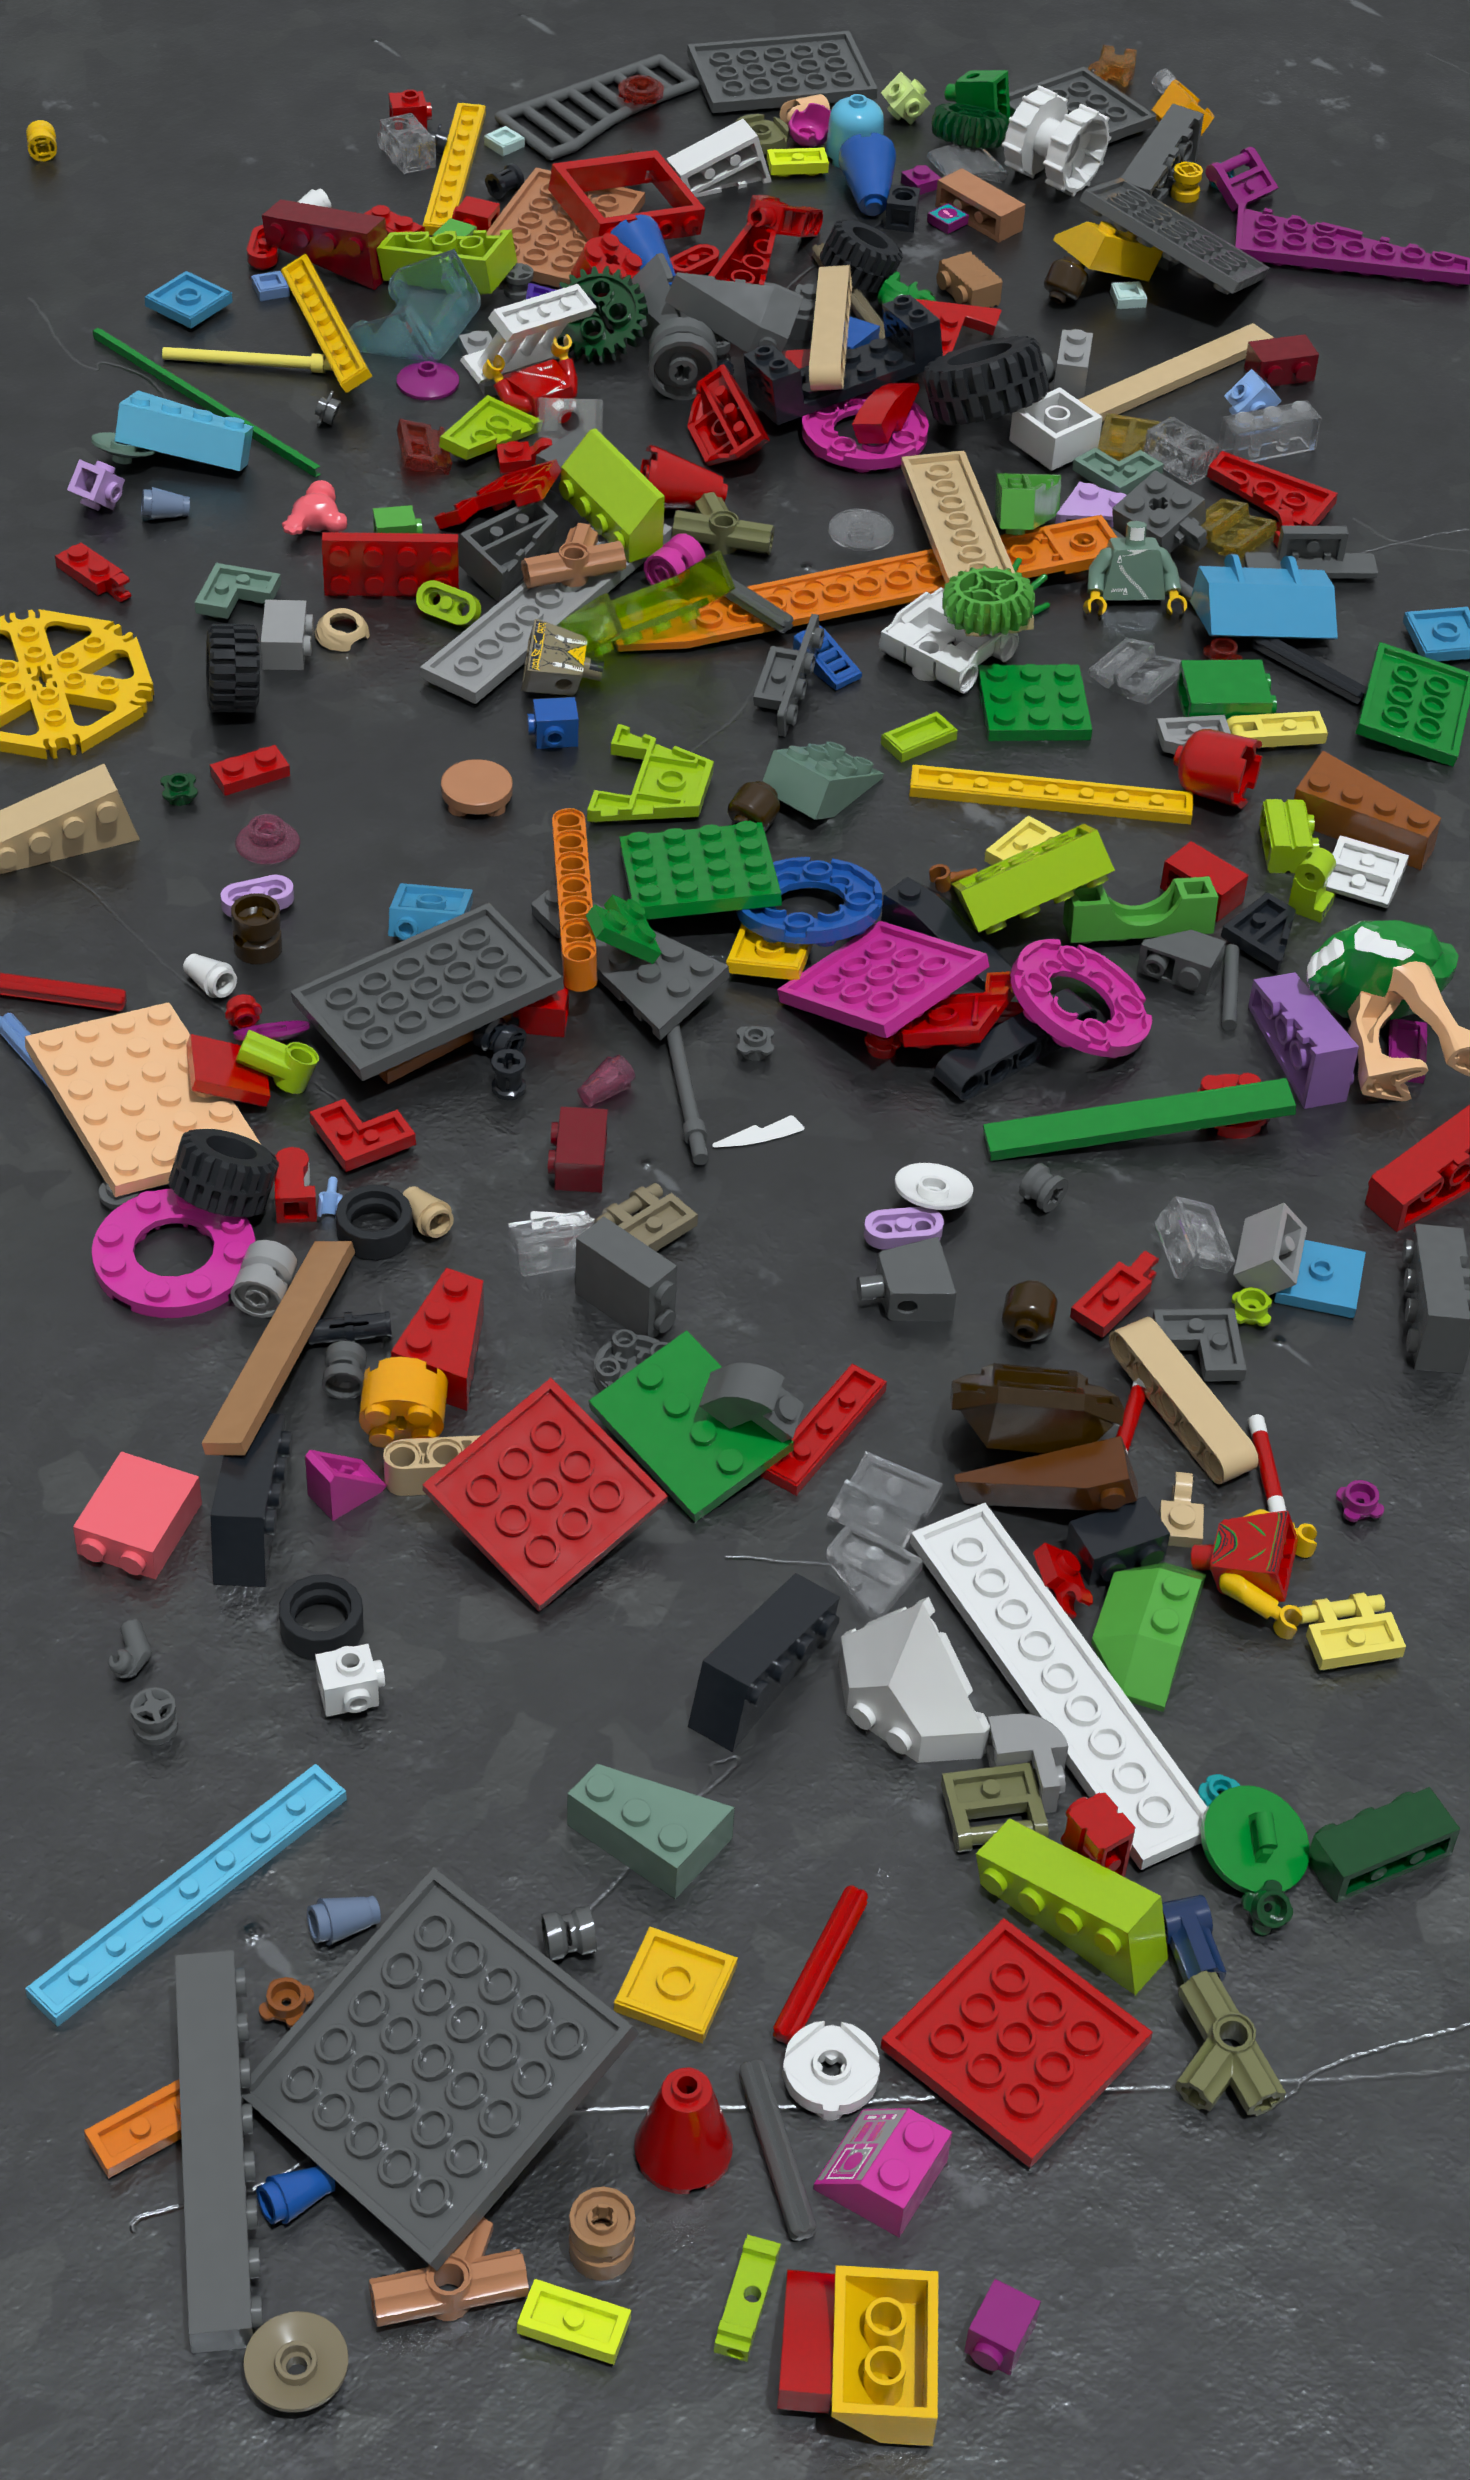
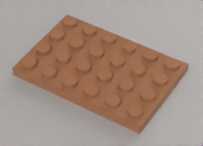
M535 168L488 229L487 236L500 235L501 230L512 229L517 263L527 264L532 267L534 274L533 282L539 285H550L560 288V282L570 284L569 275L588 240L548 190L551 171ZM624 187L584 192L604 218L638 213L645 204V192Z

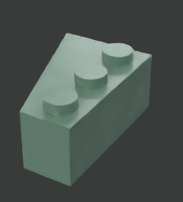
M596 1764L568 1792L567 1825L676 1899L732 1839L735 1807Z

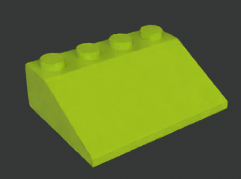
M1081 824L951 884L974 928L978 932L985 930L986 934H991L1006 927L1005 920L1019 914L1020 919L1027 918L1041 911L1039 905L1053 899L1054 904L1073 897L1075 895L1073 889L1087 884L1088 888H1093L1108 881L1107 874L1115 871L1098 830L1086 824Z

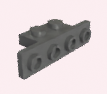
M1281 526L1277 553L1246 552L1244 555L1246 568L1281 569V559L1284 556H1293L1296 559L1298 569L1324 570L1329 579L1353 578L1362 580L1365 578H1377L1378 576L1374 554L1345 553L1349 535L1347 526Z
M811 614L799 650L775 646L770 647L753 696L754 706L778 710V736L786 737L789 725L794 726L796 723L798 699H804L807 688L806 676L814 671L816 660L814 652L816 648L821 649L823 644L824 629L819 628V615Z

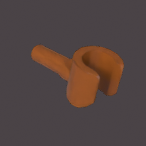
M937 864L930 868L929 878L931 882L935 883L936 890L945 893L950 890L951 883L976 873L978 870L972 868L950 872L947 865Z

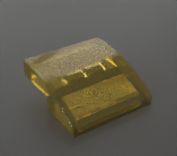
M1222 498L1206 509V521L1201 525V527L1207 530V545L1205 547L1224 556L1237 554L1240 559L1244 557L1246 552L1254 550L1277 531L1276 520L1249 515L1248 503Z

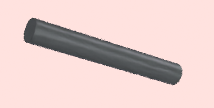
M1234 944L1227 945L1224 950L1222 1027L1229 1031L1237 1027L1239 947Z

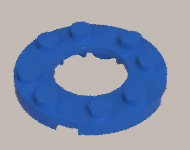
M811 857L789 858L773 862L781 895L787 891L800 888L829 890L838 894L845 901L843 905H839L838 911L832 914L819 912L818 918H814L812 915L804 912H795L787 915L785 909L777 910L775 906L736 910L737 917L741 923L752 932L763 936V939L767 942L816 944L822 947H829L838 940L864 934L867 928L878 919L882 911V888L876 877L869 871L847 861L832 858L830 864L821 860L811 861Z

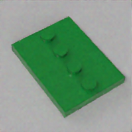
M1379 642L1374 654L1355 734L1396 747L1401 751L1411 752L1454 767L1459 755L1470 704V672Z
M686 1330L589 1400V1408L696 1523L794 1450V1442L791 1439L785 1442L779 1441L752 1420L729 1429L699 1407L710 1373L722 1366Z

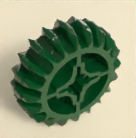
M959 103L941 104L935 107V112L932 116V134L939 139L945 140V142L954 143V145L993 149L1001 147L1005 141L1009 121L1001 112H996L986 107Z

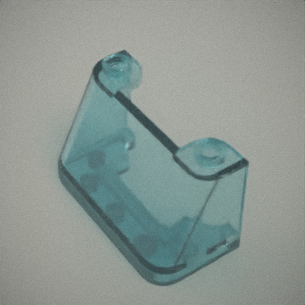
M455 249L398 268L391 276L388 285L389 294L397 304L393 312L388 316L371 322L365 320L357 321L348 331L357 348L362 352L420 362H434L443 358L477 313L481 305L480 294Z

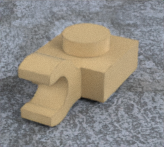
M1176 1472L1175 1485L1172 1487V1501L1161 1500L1159 1517L1170 1532L1168 1546L1192 1548L1193 1545H1202L1204 1504L1191 1503L1193 1473Z

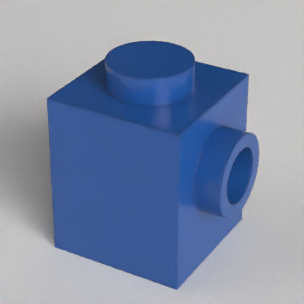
M575 697L533 699V714H527L528 735L535 736L536 749L578 747L579 718Z

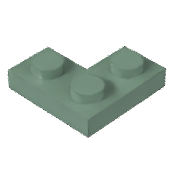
M1095 447L1075 458L1072 470L1103 489L1127 495L1155 470L1162 474L1164 464L1142 450L1133 453L1121 461H1117Z
M215 563L195 601V613L214 618L228 619L238 599L255 603H265V600H273L281 586V575L279 573Z

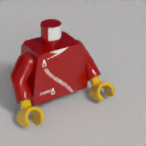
M565 334L563 339L565 347L558 345L556 336L550 347L552 354L560 359L559 362L551 359L504 375L501 372L505 367V361L500 355L495 356L493 366L489 359L484 363L483 375L488 379H494L495 384L493 386L502 402L542 420V423L555 419L558 423L562 424L567 422L572 415L573 400L576 399L578 394V378L573 359L568 357L572 344V339L568 334Z

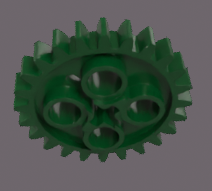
M593 266L592 272L587 275L584 269H580L581 277L578 279L570 274L569 285L560 282V289L579 284L597 307L595 309L596 312H593L591 316L568 323L557 339L558 345H563L565 334L571 337L572 344L568 353L574 350L576 360L585 354L588 363H591L594 356H598L600 363H603L605 355L609 354L614 361L616 360V351L619 350L622 354L627 355V344L633 347L637 346L635 336H644L642 327L648 326L646 315L649 312L647 304H645V294L641 293L638 283H632L630 275L622 279L620 269L613 275H610L608 266L604 268L602 273H598L596 266ZM601 293H607L604 297H597ZM619 315L625 316L620 320L614 319L616 316ZM604 316L605 324L608 327V329H610L613 332V334H610L606 330L605 325L600 317ZM592 332H599L596 336H588Z

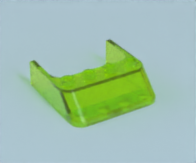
M716 551L677 576L614 600L610 599L608 593L600 595L560 621L559 624L561 628L585 636L587 639L586 653L594 652L595 657L613 651V644L623 641L624 645L627 646L643 639L642 633L652 629L655 635L672 628L671 622L681 619L682 624L700 617L699 610L735 590V585L722 553Z

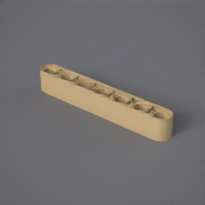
M850 265L819 267L809 360L811 391L840 390L844 387L852 296Z

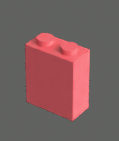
M121 1451L73 1526L77 1554L93 1562L101 1561L122 1568L132 1575H143L156 1580L202 1505L199 1476Z

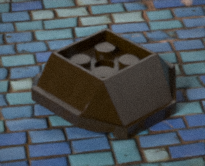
M992 1363L983 1367L981 1374H967L951 1382V1409L961 1411L987 1448L1050 1453L1097 1442L1114 1425L1123 1426L1124 1408L1119 1397L1103 1387L1088 1384V1378L1074 1370Z

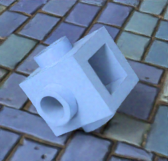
M1252 369L1224 395L1232 405L1228 411L1240 423L1246 420L1254 428L1282 401L1269 384Z

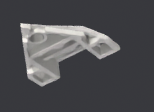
M929 1597L919 1600L913 1607L908 1609L903 1607L872 1620L859 1630L851 1629L841 1637L838 1665L846 1715L851 1717L857 1726L864 1730H870L885 1740L894 1751L907 1755L917 1763L981 1759L986 1754L990 1725L984 1713L976 1712L968 1698L973 1689L947 1634L944 1632L939 1633L935 1622L930 1618L935 1609Z

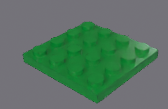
M741 821L736 825L727 826L709 824L698 829L683 830L671 828L665 832L648 834L645 832H633L628 836H619L620 851L630 899L636 901L644 908L646 919L782 906L781 890L762 822Z

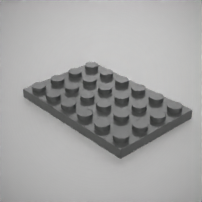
M850 31L688 44L687 55L712 113L781 108L787 101L818 94L824 95L829 103H837L840 99L854 94H861L869 99H877L878 88Z
M1123 178L1088 188L1083 192L1079 200L1087 205L1086 210L1098 217L1104 215L1112 220L1111 225L1122 232L1130 231L1137 235L1136 240L1139 243L1150 248L1155 246L1163 251L1162 256L1173 263H1183L1188 266L1187 271L1190 274L1201 279L1206 277L1214 282L1213 287L1224 294H1233L1265 279L1270 270V267Z
M486 903L290 992L294 1005L355 1074L364 1081L431 1049L444 1045L468 1032L479 1029L503 1016L512 1014L516 1010L544 999L564 989L563 977L490 903Z

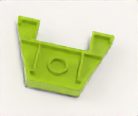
M618 724L611 742V755L642 759L643 762L630 796L594 790L587 809V821L602 822L699 817L713 775L714 761L674 746L672 750L656 744L655 737L644 734L642 738L630 733V727Z

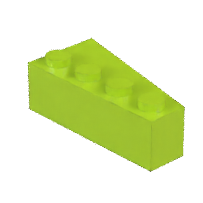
M512 229L501 230L500 235L487 236L486 230H474L473 236H457L456 231H444V233L437 234L434 237H430L428 231L390 232L377 247L383 281L396 282L397 284L423 285L426 288H448L452 291H473L478 294H492L517 263Z
M1010 1818L976 1853L980 1884L988 1892L996 1895L1135 1996L1168 1960L1162 1898L1155 1892Z

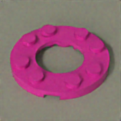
M873 390L802 416L801 431L806 445L814 452L815 456L843 467L853 468L857 472L866 473L870 470L900 468L901 457L919 455L928 439L929 423L927 416L922 408L914 402L902 430L893 432L888 444L857 445L856 441L850 437H839L838 431L834 430L836 423L845 417L857 415L866 399L875 391Z
M1059 939L1038 940L1027 945L1012 966L1011 984L1018 1002L1024 1009V1016L1029 1021L1038 1024L1062 1047H1072L1091 1055L1115 1059L1137 1050L1150 1032L1152 1015L1146 1014L1143 1005L1146 998L1143 992L1119 966L1090 948L1080 944L1077 948L1068 945L1061 946ZM1057 976L1071 977L1082 981L1096 990L1111 1010V1021L1108 1020L1104 1024L1093 1018L1081 1021L1076 1019L1079 1015L1078 1013L1064 1011L1057 1003L1058 997L1055 996L1053 999L1050 993L1052 984L1049 979Z
M173 1189L145 1191L113 1210L99 1226L92 1244L94 1273L97 1282L107 1296L112 1300L116 1297L120 1301L131 1305V1311L157 1318L194 1316L213 1310L229 1301L228 1295L240 1271L241 1263L249 1245L255 1242V1236L247 1217H230L205 1211L174 1193ZM181 1223L184 1227H188V1224L195 1226L201 1234L210 1236L214 1249L207 1263L193 1273L181 1276H160L145 1270L136 1261L134 1255L135 1245L143 1241L147 1233L153 1228L160 1230L162 1225Z

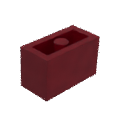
M1306 334L1249 341L1244 369L1247 373L1251 369L1254 370L1270 387L1315 381L1319 353Z
M561 1107L559 1122H552L551 1146H557L556 1150H549L548 1174H555V1190L602 1193L608 1109Z

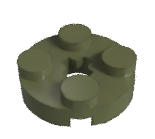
M750 114L742 116L735 121L744 119L758 135L763 154H767L769 149H787L789 128L783 120L773 117V121L764 120V114Z

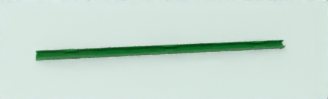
M99 327L93 330L94 339L213 414L244 420V424L254 426L252 434L254 440L316 478L321 475L316 471L320 466L298 451L287 446Z

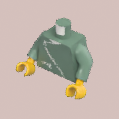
M1141 521L1128 522L1126 537L1109 539L1107 548L1102 549L1090 564L1087 593L1090 594V599L1086 600L1083 605V611L1086 614L1091 612L1092 602L1098 604V616H1100L1107 608L1105 600H1165V594L1169 595L1170 598L1166 603V612L1169 615L1173 614L1171 602L1173 601L1180 602L1182 612L1186 611L1187 601L1183 596L1179 595L1181 585L1177 566L1167 549L1159 546L1156 538L1146 537V523Z

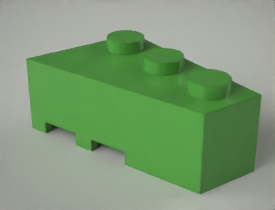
M997 473L995 515L1000 529H1006V534L1023 535L1025 530H1034L1055 517L1060 510L1061 475Z

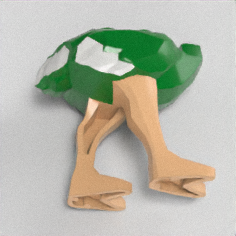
M1400 920L1359 921L1332 935L1316 952H1313L1307 966L1309 989L1313 991L1315 996L1320 995V998L1330 1009L1342 1017L1351 1020L1348 1033L1359 1046L1358 1081L1362 1095L1402 1102L1412 1099L1409 1089L1404 1082L1425 1075L1429 1071L1428 1067L1420 1059L1391 1058L1382 1054L1379 1044V1030L1388 1020L1398 1019L1414 1013L1427 1022L1438 1035L1446 1064L1470 1077V1030L1458 1026L1441 995V992L1453 979L1459 955L1452 944L1438 941L1434 931L1425 925Z

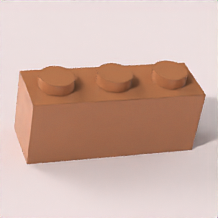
M963 168L938 180L936 207L946 203L955 206L969 215L967 225L998 243L1023 231L1026 204Z

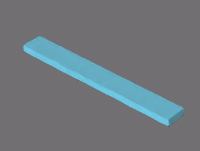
M314 1764L25 1988L27 1998L57 2027L344 1803L347 1800L346 1790L317 1764Z

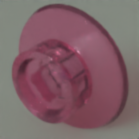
M272 814L254 817L249 822V825L239 832L235 840L236 849L242 857L260 864H273L289 859L298 851L301 843L296 830L285 823L280 817Z

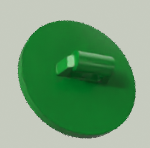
M1236 1786L1220 1793L1204 1812L1201 1822V1841L1205 1855L1215 1872L1233 1888L1243 1893H1254L1263 1888L1265 1881L1276 1880L1282 1885V1892L1284 1893L1303 1877L1310 1858L1308 1855L1310 1850L1308 1835L1297 1813L1278 1795L1256 1786Z

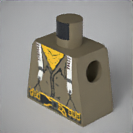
M535 619L528 639L521 691L575 695L582 677L596 681L601 680L604 661L585 657L587 646L585 636Z

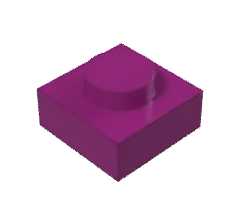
M918 165L913 169L901 172V183L904 186L920 188V195L937 190V182L941 179L926 165Z

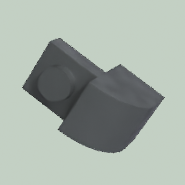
M732 1363L710 1373L699 1407L729 1429L752 1420L779 1441L785 1442L794 1437L804 1403L781 1387L785 1376L777 1371L753 1363Z

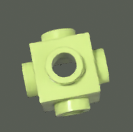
M902 72L881 92L890 104L887 110L898 121L903 118L910 125L930 105V102L924 96V93L927 91L917 79L911 81Z

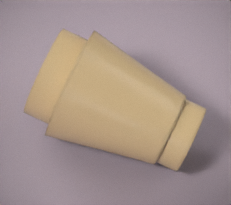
M416 1186L409 1187L403 1192V1195L409 1200L411 1205L413 1222L422 1235L438 1238L445 1235L451 1229L454 1217L449 1204Z

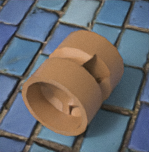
M605 2186L591 2188L580 2194L572 2204L569 2214L570 2261L575 2269L586 2278L598 2281L614 2279L623 2274L632 2262L635 2244V2211L629 2198L619 2190Z

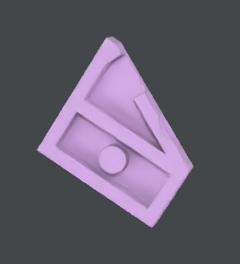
M1079 482L1057 512L1055 524L1066 522V519L1077 520L1102 515L1108 525L1113 527L1112 508L1127 495L1099 488L1091 483Z

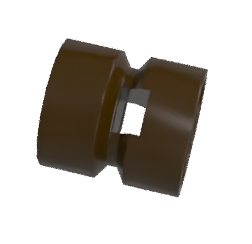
M251 893L235 900L231 906L234 952L237 958L249 964L272 962L282 952L280 906L278 902L271 896L262 893Z

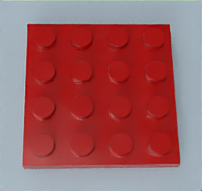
M549 1378L422 1484L423 1492L539 1612L666 1504L668 1500V1495L552 1378Z
M1003 1918L882 2037L880 2048L1026 2166L1031 2168L1151 2042L1153 2032Z

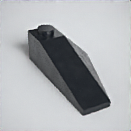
M906 877L884 893L881 921L987 954L989 967L978 974L974 980L970 981V983L985 991L987 973L1011 971L1012 966L989 940L974 928L971 920L954 902L909 877Z

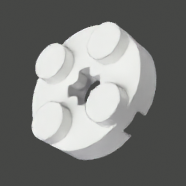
M825 2021L814 2022L800 2029L790 2039L785 2053L782 2077L789 2094L799 2105L811 2112L817 2113L823 2120L834 2121L841 2118L844 2114H850L859 2110L873 2097L880 2075L879 2055L875 2043L858 2027L841 2022L840 2027L834 2025L825 2026ZM826 2061L828 2064L833 2065L839 2062L842 2064L840 2074L836 2076L824 2074L821 2063Z

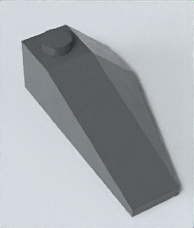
M663 253L656 254L632 278V283H638L641 293L645 294V304H647L649 312L646 315L648 326L642 328L644 337L648 341L654 329L662 322L675 317H681L678 309L665 302L670 289L669 282H673V276Z

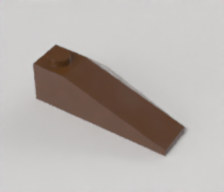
M1121 1436L954 1475L964 1504L980 1505L986 1503L987 1505L1096 1511L1105 1508L1116 1509L1124 1504L1137 1501L1138 1497L1137 1480Z

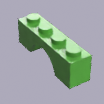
M1207 876L1173 879L1168 889L1161 896L1142 905L1130 906L1114 901L1106 893L1103 884L1093 888H1088L1087 884L1073 889L1075 895L1065 900L1063 925L1070 943L1088 944L1093 941H1126L1137 938H1156L1187 930L1212 934L1215 927L1218 895L1210 877Z

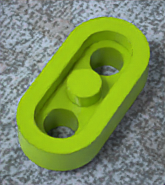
M430 580L423 583L417 591L416 603L419 609L435 618L459 627H469L481 615L479 600L463 590ZM440 595V602L434 605V597ZM468 605L469 612L467 615L463 616L462 610L465 606Z

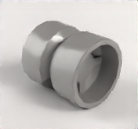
M259 1240L250 1244L230 1292L235 1306L244 1313L254 1317H272L295 1274L297 1258L294 1253L285 1245L276 1241Z

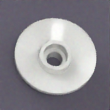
M911 1164L900 1169L895 1176V1188L904 1199L929 1209H956L966 1205L973 1195V1185L964 1174L940 1164Z

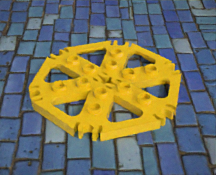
M38 609L39 618H36L33 610H28L29 617L22 620L17 619L15 613H10V623L5 620V614L0 617V634L10 639L16 661L0 659V728L32 710L38 729L36 734L29 736L0 731V752L47 759L46 750H49L50 756L56 759L58 758L57 750L66 748L70 750V754L73 756L77 753L76 745H79L81 752L84 753L144 717L143 713L147 712V702L153 701L154 687L137 636L133 638L132 632L122 636L121 625H114L113 621ZM50 626H62L70 630L90 631L91 634L53 656L45 631ZM122 657L129 658L134 675L128 679L93 674ZM39 677H42L43 682H45L46 687H43V685L40 684ZM69 704L112 712L91 725L79 726L73 720Z

